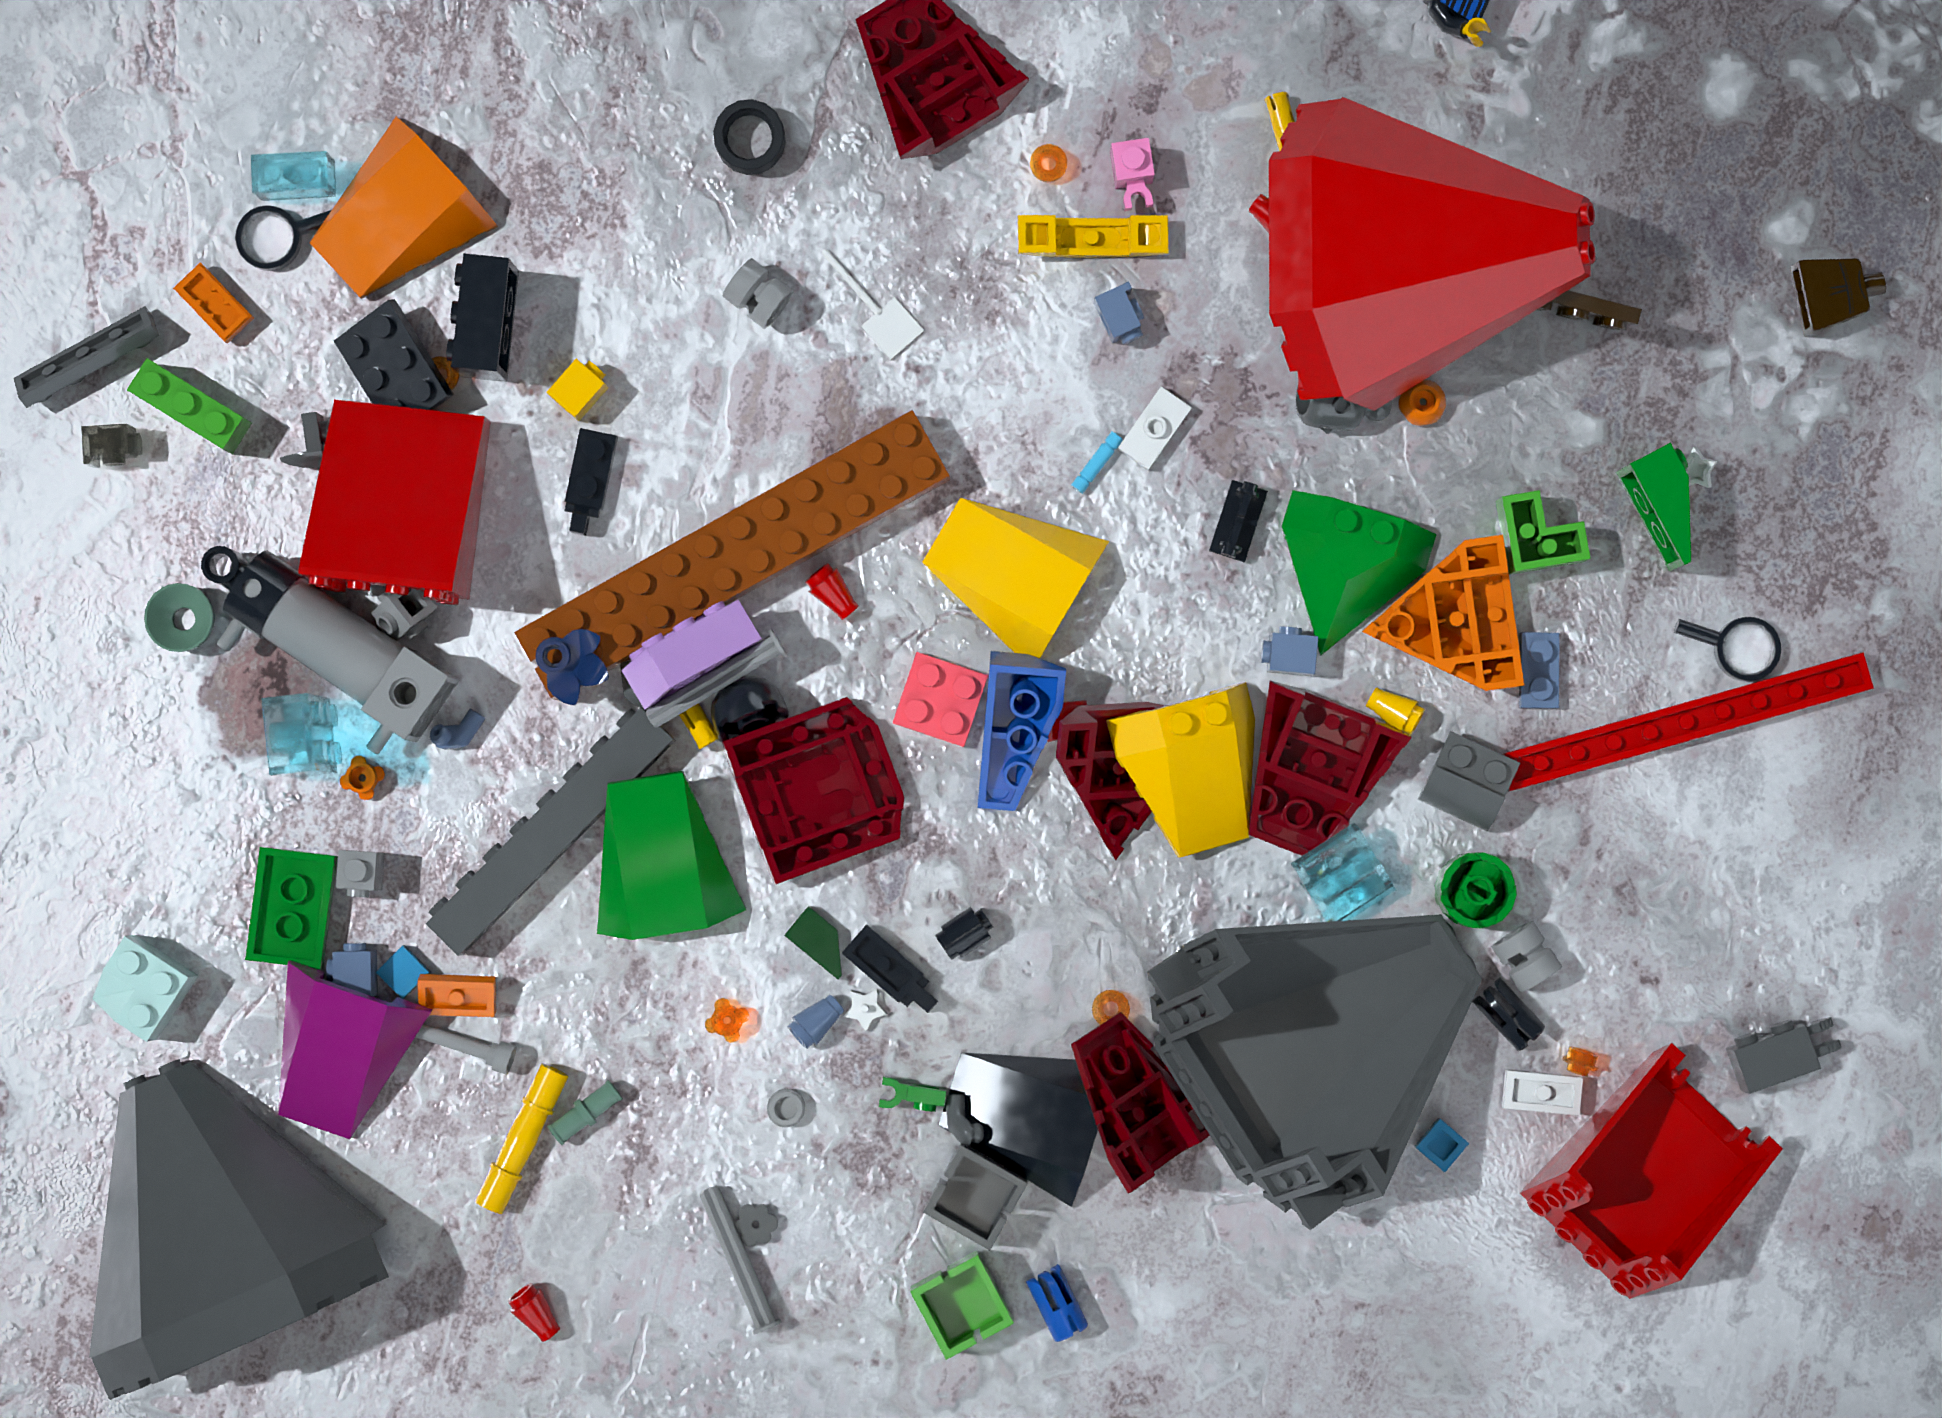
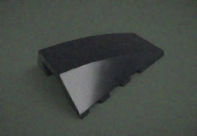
M961 1052L948 1095H964L965 1117L971 1124L980 1123L983 1126V1140L979 1144L971 1143V1146L1072 1207L1098 1132L1076 1060ZM945 1102L938 1125L949 1131L947 1128Z

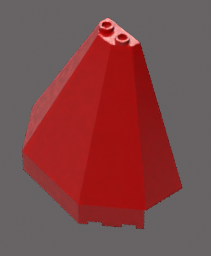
M1345 97L1299 104L1295 110L1297 121L1288 123L1280 138L1282 144L1281 151L1273 152L1269 159V315L1274 327H1282L1285 341H1283L1281 348L1290 372H1298L1297 392L1300 400L1343 396L1344 400L1375 411L1591 276V264L1595 261V247L1590 240V226L1594 224L1595 211L1590 199Z

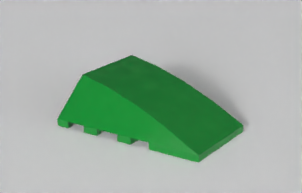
M684 771L609 782L607 784L597 934L628 940L643 939L706 929L746 911V906L741 896H739L730 871L720 855L718 845L708 829L704 815Z

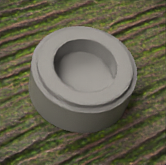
M781 1089L770 1097L767 1104V1113L770 1120L777 1126L792 1127L803 1118L805 1102L797 1091Z

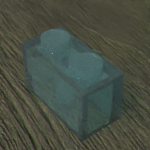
M327 151L251 155L252 193L261 201L336 197L335 160Z

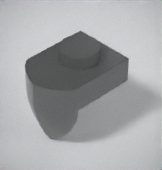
M317 412L303 413L301 418L306 451L281 457L280 460L285 464L296 467H320L329 421H324L323 416Z

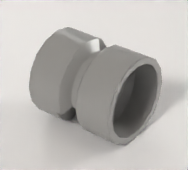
M751 258L736 272L726 286L722 296L738 309L747 308V316L763 329H766L786 307L794 291L778 278L770 280L768 278L769 271Z
M1534 921L1511 931L1491 946L1502 965H1510L1509 976L1520 992L1538 985L1562 967L1550 948H1543L1544 937Z

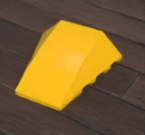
M960 498L922 563L1014 653L1030 654L1041 658L1109 541Z

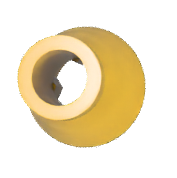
M1378 687L1375 688L1366 704L1367 708L1373 710L1389 725L1410 736L1425 712V709L1418 705L1419 701L1383 691Z

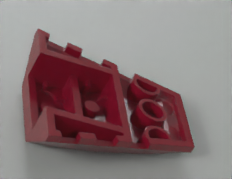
M886 0L855 19L901 160L938 154L1000 116L1029 82V78L1022 71L1014 68L1004 55L986 43L976 30L958 18L955 12L942 0Z
M1269 681L1248 835L1319 863L1347 826L1359 806L1361 807L1379 779L1384 776L1393 764L1394 759L1405 748L1412 736L1376 717L1313 692Z

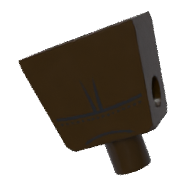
M1857 258L1800 260L1790 267L1804 337L1862 316L1870 311L1868 297L1886 293V281L1883 273L1877 272L1863 275L1861 262Z

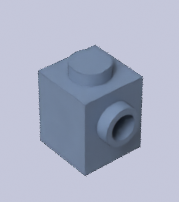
M1280 626L1279 633L1273 632L1270 634L1269 641L1263 640L1261 663H1267V672L1313 676L1316 670L1318 636L1302 635V628Z
M344 943L343 951L332 952V959L327 960L326 966L327 980L329 982L372 997L378 995V978L376 973L377 950H366V943Z

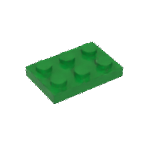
M260 847L245 960L288 965V961L291 960L314 969H323L338 856Z

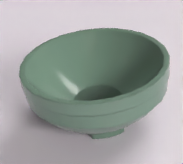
M175 583L160 588L152 595L145 608L144 622L149 637L158 646L171 652H186L201 646L209 638L214 627L215 614L210 600L202 591L188 584ZM188 608L194 613V625L188 630H179L174 623L175 614L180 609Z

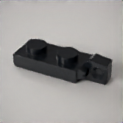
M583 428L579 429L565 497V512L572 513L569 528L571 533L586 536L590 517L599 518L600 510L604 508L618 441L617 435Z
M867 924L842 952L847 959L898 1003L901 1002L908 1007L914 1001L927 1013L937 1004L938 1000L924 989L930 982L923 976L924 973Z

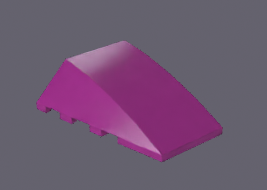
M289 960L287 966L278 1115L350 1140L433 1009L398 997L390 1003L323 980L325 972Z

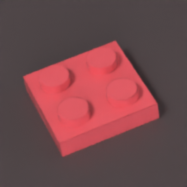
M916 652L893 724L964 747L988 675Z

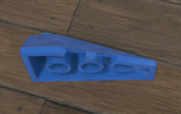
M991 651L977 808L1016 810L1039 755L1047 743L1050 731L1063 708L1066 668L1030 654Z

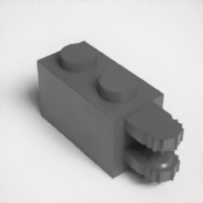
M1831 1017L1819 1019L1805 1025L1793 1024L1792 1020H1786L1770 1026L1771 1033L1758 1037L1756 1032H1752L1735 1038L1736 1045L1726 1048L1740 1090L1751 1094L1821 1069L1818 1057L1837 1051L1842 1046L1839 1039H1831L1820 1045L1813 1046L1810 1035L1826 1031L1834 1024Z

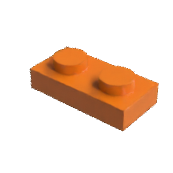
M419 975L417 980L418 1005L433 1009L430 1015L495 1017L497 1011L496 976Z

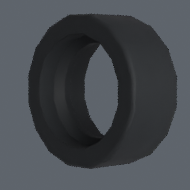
M754 99L738 100L727 106L717 117L713 130L714 145L723 163L733 171L745 175L761 174L774 167L782 157L786 144L784 126L777 112L766 103ZM752 115L761 118L768 124L772 140L770 147L763 155L753 159H745L739 157L731 150L727 135L730 126L735 120L743 116Z

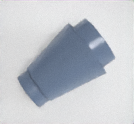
M829 994L825 999L823 998L792 1017L793 1021L787 1027L800 1044L808 1049L812 1044L818 1045L844 1012V1009Z

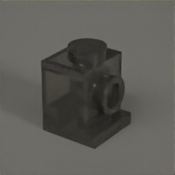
M127 423L81 426L84 465L91 468H100V460H102L105 466H120L126 464V459L137 458L138 455H142L141 435L136 433L135 427Z

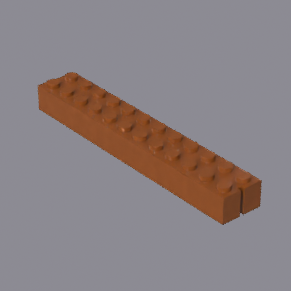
M911 410L514 633L530 662L537 664L536 650L545 639L551 637L563 639L571 631L577 629L592 631L601 637L599 645L593 653L604 662L607 671H610L621 663L630 660L629 655L643 647L641 644L659 633H662L663 636L674 631L672 629L674 626L690 617L696 620L704 615L703 612L720 601H723L725 606L945 484L950 481V475L914 411ZM552 649L548 653L549 661L553 664L559 663L562 660L561 651ZM539 666L536 667L535 671L538 674L550 698L558 700L548 690L547 674L543 672L539 668Z

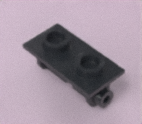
M1231 481L1209 552L1245 563L1268 491L1260 489L1258 485L1250 482Z

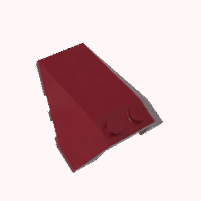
M1122 1012L1117 1013L1071 1043L1107 1159L1128 1194L1154 1177V1172L1175 1156L1201 1143L1210 1136L1166 1065L1151 1050L1153 1044Z

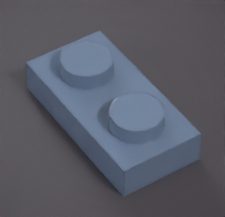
M1521 632L1519 633V650L1524 686H1519V708L1558 709L1559 633Z

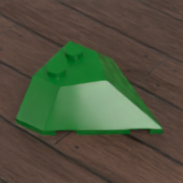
M1292 490L1281 528L1289 548L1292 565L1309 621H1311L1314 635L1318 636L1317 648L1320 656L1426 571L1437 534L1405 519L1340 499Z

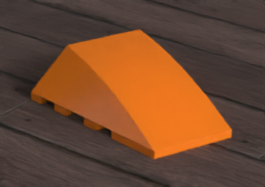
M396 116L309 243L362 299L406 276L405 273L436 260L435 258L453 248L457 249L470 242L469 240L483 232L487 233L498 226L471 192L426 143Z

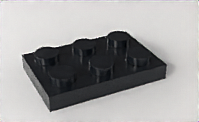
M395 299L384 302L334 340L335 345L372 404L434 410L454 395Z

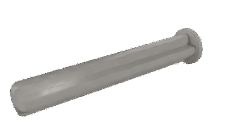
M772 629L769 630L770 636L648 708L646 716L655 728L659 727L780 654L783 657L787 656L783 645Z
M712 1186L703 1190L700 1193V1198L756 1327L752 1331L753 1334H758L780 1324L781 1319H775L745 1246L734 1226L735 1223L720 1188Z

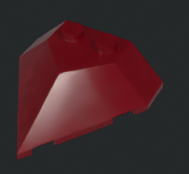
M1151 702L1081 705L1059 722L1056 759L1115 860L1123 852L1122 844L1134 828L1139 830L1152 811L1144 798H1141L1134 788L1136 785L1126 769L1121 767L1116 759L1106 720L1138 711L1154 710L1164 707V705Z

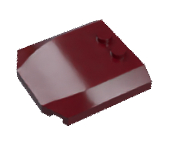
M848 697L722 742L728 765L774 885L900 839L901 816L904 806L903 791L878 725L870 717L862 713Z

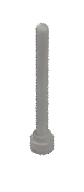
M425 1024L422 1025L416 1035V1038L484 1059L487 1065L492 1066L493 1071L506 1075L511 1069L517 1046L503 1041L500 1044L493 1042L492 1045H487Z

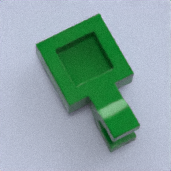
M883 1076L882 1085L893 1087L896 1095L891 1100L880 1099L878 1107L893 1108L902 1099L914 1102L913 1108L917 1110L936 1112V1105L944 1107L947 1089L912 1083H900L895 1078Z

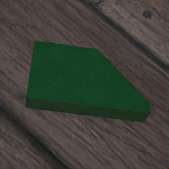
M808 906L784 936L839 980L842 976L838 930Z

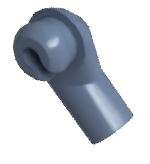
M470 708L460 724L435 725L430 731V740L436 747L444 750L465 747L471 742L486 718Z

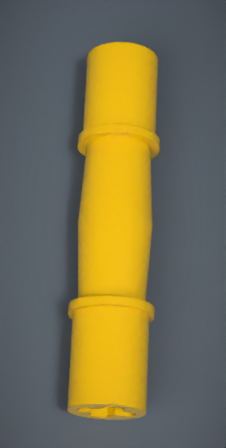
M541 1063L526 1097H523L521 1100L524 1105L506 1136L496 1163L492 1162L490 1165L491 1169L475 1200L477 1204L492 1212L503 1214L518 1181H521L523 1177L520 1173L536 1146L548 1115H553L554 1113L553 1108L569 1077L567 1074L552 1066Z

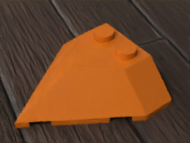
M1503 534L1464 540L1453 552L1430 570L1362 632L1485 691L1524 686Z

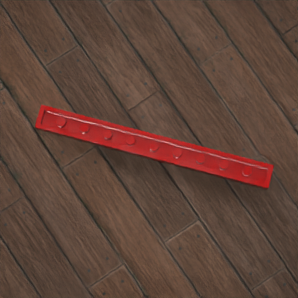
M1864 652L1504 753L1502 755L1520 762L1508 792L1874 689Z

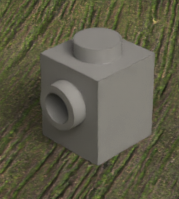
M339 850L336 888L347 889L346 896L369 898L370 891L382 890L385 853Z

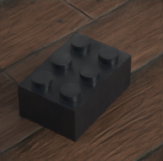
M463 253L462 264L457 263L454 281L455 286H460L458 301H453L451 306L450 320L451 324H456L454 339L449 338L447 343L446 359L452 362L451 367L464 378L507 382L519 270L509 258Z

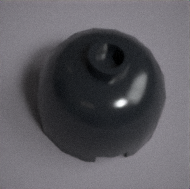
M746 675L718 691L711 705L712 723L720 742L776 723L775 721L780 717L787 719L789 716L784 698L777 687L764 678L746 677Z

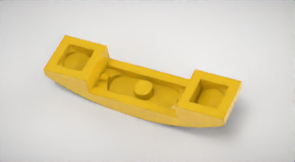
M1056 215L1017 216L1018 254L1065 258H1119L1168 254V215H1130L1129 218H1056Z

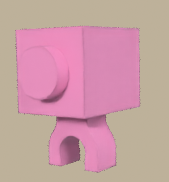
M1149 138L1111 143L1110 158L1115 189L1126 188L1123 198L1124 211L1132 210L1131 197L1136 194L1143 196L1145 199V208L1153 207L1152 194L1145 186L1146 184L1153 183L1155 175Z

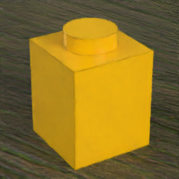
M576 358L546 393L577 421H580L607 391L608 387L602 381L606 374L590 360L583 365Z

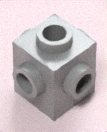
M409 589L408 596L389 594L384 591L377 597L381 603L371 614L376 619L379 629L394 640L398 641L405 635L411 640L428 627L425 620L438 607L430 598L423 597L424 592L421 590Z

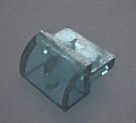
M1355 823L1291 863L1301 881V886L1325 922L1350 920L1396 890L1383 865L1376 858L1362 831Z

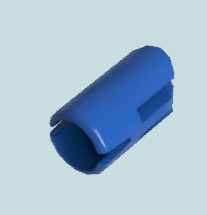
M1059 1264L1051 1268V1274L1047 1271L1040 1273L1038 1281L1035 1278L1026 1281L1054 1341L1066 1340L1073 1337V1332H1082L1088 1327L1083 1312Z

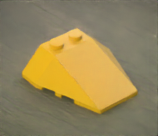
M1246 682L1210 691L1208 695L1154 710L1138 711L1106 720L1116 759L1121 767H1124L1136 785L1134 788L1139 796L1144 798L1154 814V820L1178 858L1249 838L1255 715Z

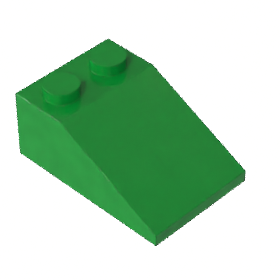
M1671 442L1616 472L1669 571L1691 562L1689 476L1685 470L1688 468V462L1679 448L1674 449Z

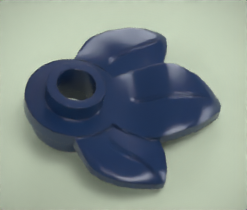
M577 629L571 631L563 639L558 637L545 639L536 650L537 665L547 674L548 690L565 704H577L580 685H598L609 679L604 662L593 653L599 645L601 637L592 631ZM552 649H558L562 653V660L557 664L551 663L548 659V653Z

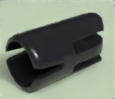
M1499 977L1494 982L1497 990L1489 986L1483 991L1485 999L1477 996L1472 1002L1517 1051H1521L1528 1046L1527 1042L1530 1039L1534 1041L1545 1029V1025Z

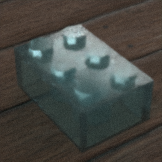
M310 693L261 698L270 776L296 778L338 773L337 764L342 763V751L340 743L334 742L333 727L338 726V713L336 705L330 704V698Z

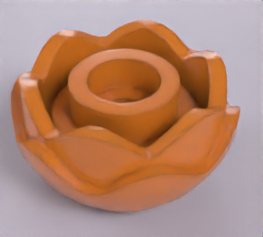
M1425 379L1402 393L1398 405L1401 413L1411 424L1416 426L1434 424L1442 417L1446 408V397L1444 391L1437 383ZM1420 399H1425L1426 405H1421Z

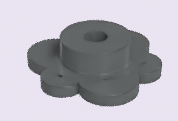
M746 1204L739 1209V1220L735 1222L734 1226L738 1233H742L741 1240L746 1246H755L759 1241L764 1244L768 1243L771 1240L770 1232L775 1231L778 1227L777 1217L774 1214L768 1213L769 1210L765 1204H759L756 1208L753 1205ZM758 1221L759 1227H754L753 1222Z

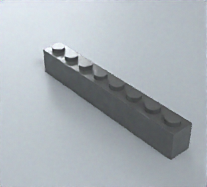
M641 707L637 712L632 708L628 710L616 723L620 729L610 739L606 735L601 737L589 750L593 756L583 766L579 762L573 765L562 777L566 783L557 792L550 789L536 803L539 810L530 819L523 816L509 830L513 836L503 846L499 843L495 844L482 858L486 863L476 873L473 870L468 871L456 883L455 886L459 891L450 900L443 897L430 909L428 913L432 918L426 925L457 956L464 955L605 813L607 784L609 782L640 778L676 741L662 726L655 728L646 716V710Z

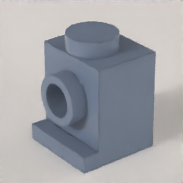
M1129 281L1094 298L1093 304L1112 344L1121 340L1123 345L1143 336L1139 320L1144 319L1137 300L1135 298L1129 300L1128 298L1132 290Z

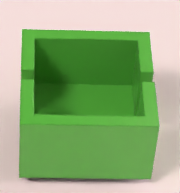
M978 1250L948 1265V1275L944 1276L942 1271L939 1270L911 1285L910 1293L946 1360L977 1344V1336L974 1333L976 1329L980 1328V1334L984 1340L1014 1324V1317Z

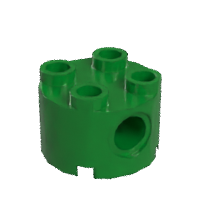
M1484 852L1461 853L1447 861L1438 873L1434 896L1442 913L1453 923L1468 928H1484L1503 921L1513 908L1517 891L1513 874L1502 860Z

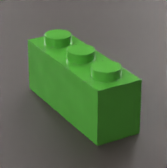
M146 358L127 388V391L232 455L252 425V422L148 358Z

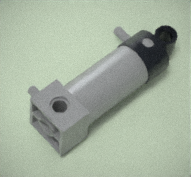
M225 546L212 547L203 555L201 560L203 575L209 581L222 585L229 590L224 601L223 611L233 620L217 641V645L225 651H230L246 628L259 638L267 639L362 705L360 710L381 723L366 745L367 749L374 754L381 752L393 733L404 740L418 742L460 681L418 651L401 645L322 589L316 587V585L308 584L309 581L305 576L298 574L296 569L268 550L262 551L250 563L239 552ZM228 556L231 559L232 568L227 575L220 576L217 573L216 564L222 557ZM411 686H414L416 697L412 703L408 704L405 694Z

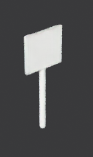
M827 249L822 251V255L874 312V315L861 328L890 360L924 332V329L895 297L880 309Z

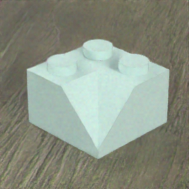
M137 935L124 936L103 968L92 999L116 1023L146 1042L153 1041L159 1038L198 978V975Z

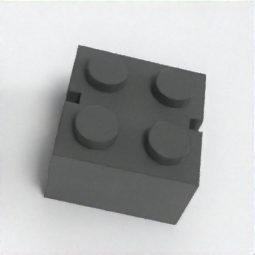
M960 1143L944 1171V1176L949 1178L948 1181L940 1178L924 1206L923 1213L990 1251L1007 1221V1215L1001 1213L1003 1206L1004 1210L1011 1214L1028 1181L1023 1176L974 1148Z

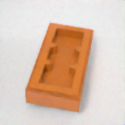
M201 262L173 288L227 344L254 319L245 307Z

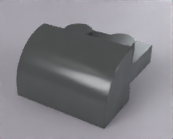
M1450 731L1417 800L1484 831H1488L1505 800V795L1520 762Z

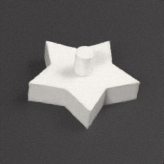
M1697 446L1693 447L1687 458L1688 468L1685 469L1689 476V487L1699 484L1711 488L1710 472L1718 461L1705 459Z
M878 989L865 995L850 990L852 1006L843 1017L857 1019L864 1030L867 1031L874 1018L887 1015L877 1004Z

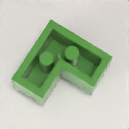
M1540 490L1502 496L1495 501L1500 531L1504 537L1509 575L1577 564L1591 559L1584 521L1546 528Z

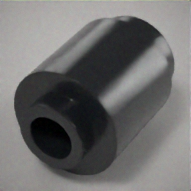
M969 907L942 925V931L937 933L935 937L950 959L953 960L959 955L963 958L991 939L988 931L994 927L982 909L974 912Z

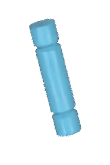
M1111 431L1105 439V443L1101 444L1080 472V476L1076 477L1071 486L1083 494L1088 488L1089 482L1094 480L1123 439Z

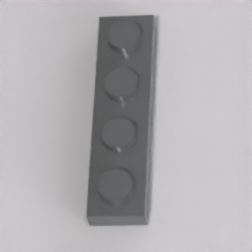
M144 306L14 377L18 398L26 408L35 403L44 402L57 391L68 385L81 382L87 375L101 367L114 364L121 356L132 350L147 346L154 338L159 336L153 316Z

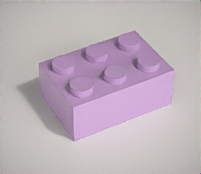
M739 600L725 606L723 601H720L703 612L704 615L696 620L690 617L672 628L674 631L663 636L662 633L651 637L641 644L643 647L629 655L632 661L621 671L644 710L752 647L762 639Z

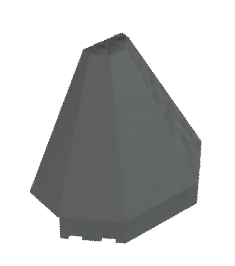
M1441 914L1214 929L1181 945L1180 950L1147 971L1148 981L1155 988V994L1150 997L1152 1021L1159 1024L1160 1034L1154 1037L1155 1049L1193 1107L1236 1178L1247 1186L1252 1182L1256 1183L1264 1189L1263 1197L1285 1213L1290 1209L1294 1210L1301 1219L1302 1225L1309 1230H1312L1342 1206L1350 1207L1384 1196L1482 981L1473 959L1465 953L1456 938L1454 929L1445 921Z
M180 1059L167 1063L158 1068L160 1075L147 1080L145 1074L124 1082L125 1091L120 1093L89 1358L94 1363L109 1400L179 1374L306 1318L328 1305L339 1302L361 1291V1289L389 1277L371 1236L372 1233L387 1224L194 1062L182 1066Z

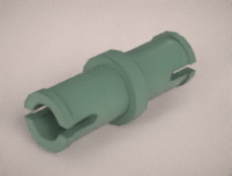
M607 1080L604 1085L583 1101L580 1098L573 1103L575 1107L547 1127L555 1139L563 1145L588 1124L593 1126L597 1123L596 1118L623 1098L614 1085Z

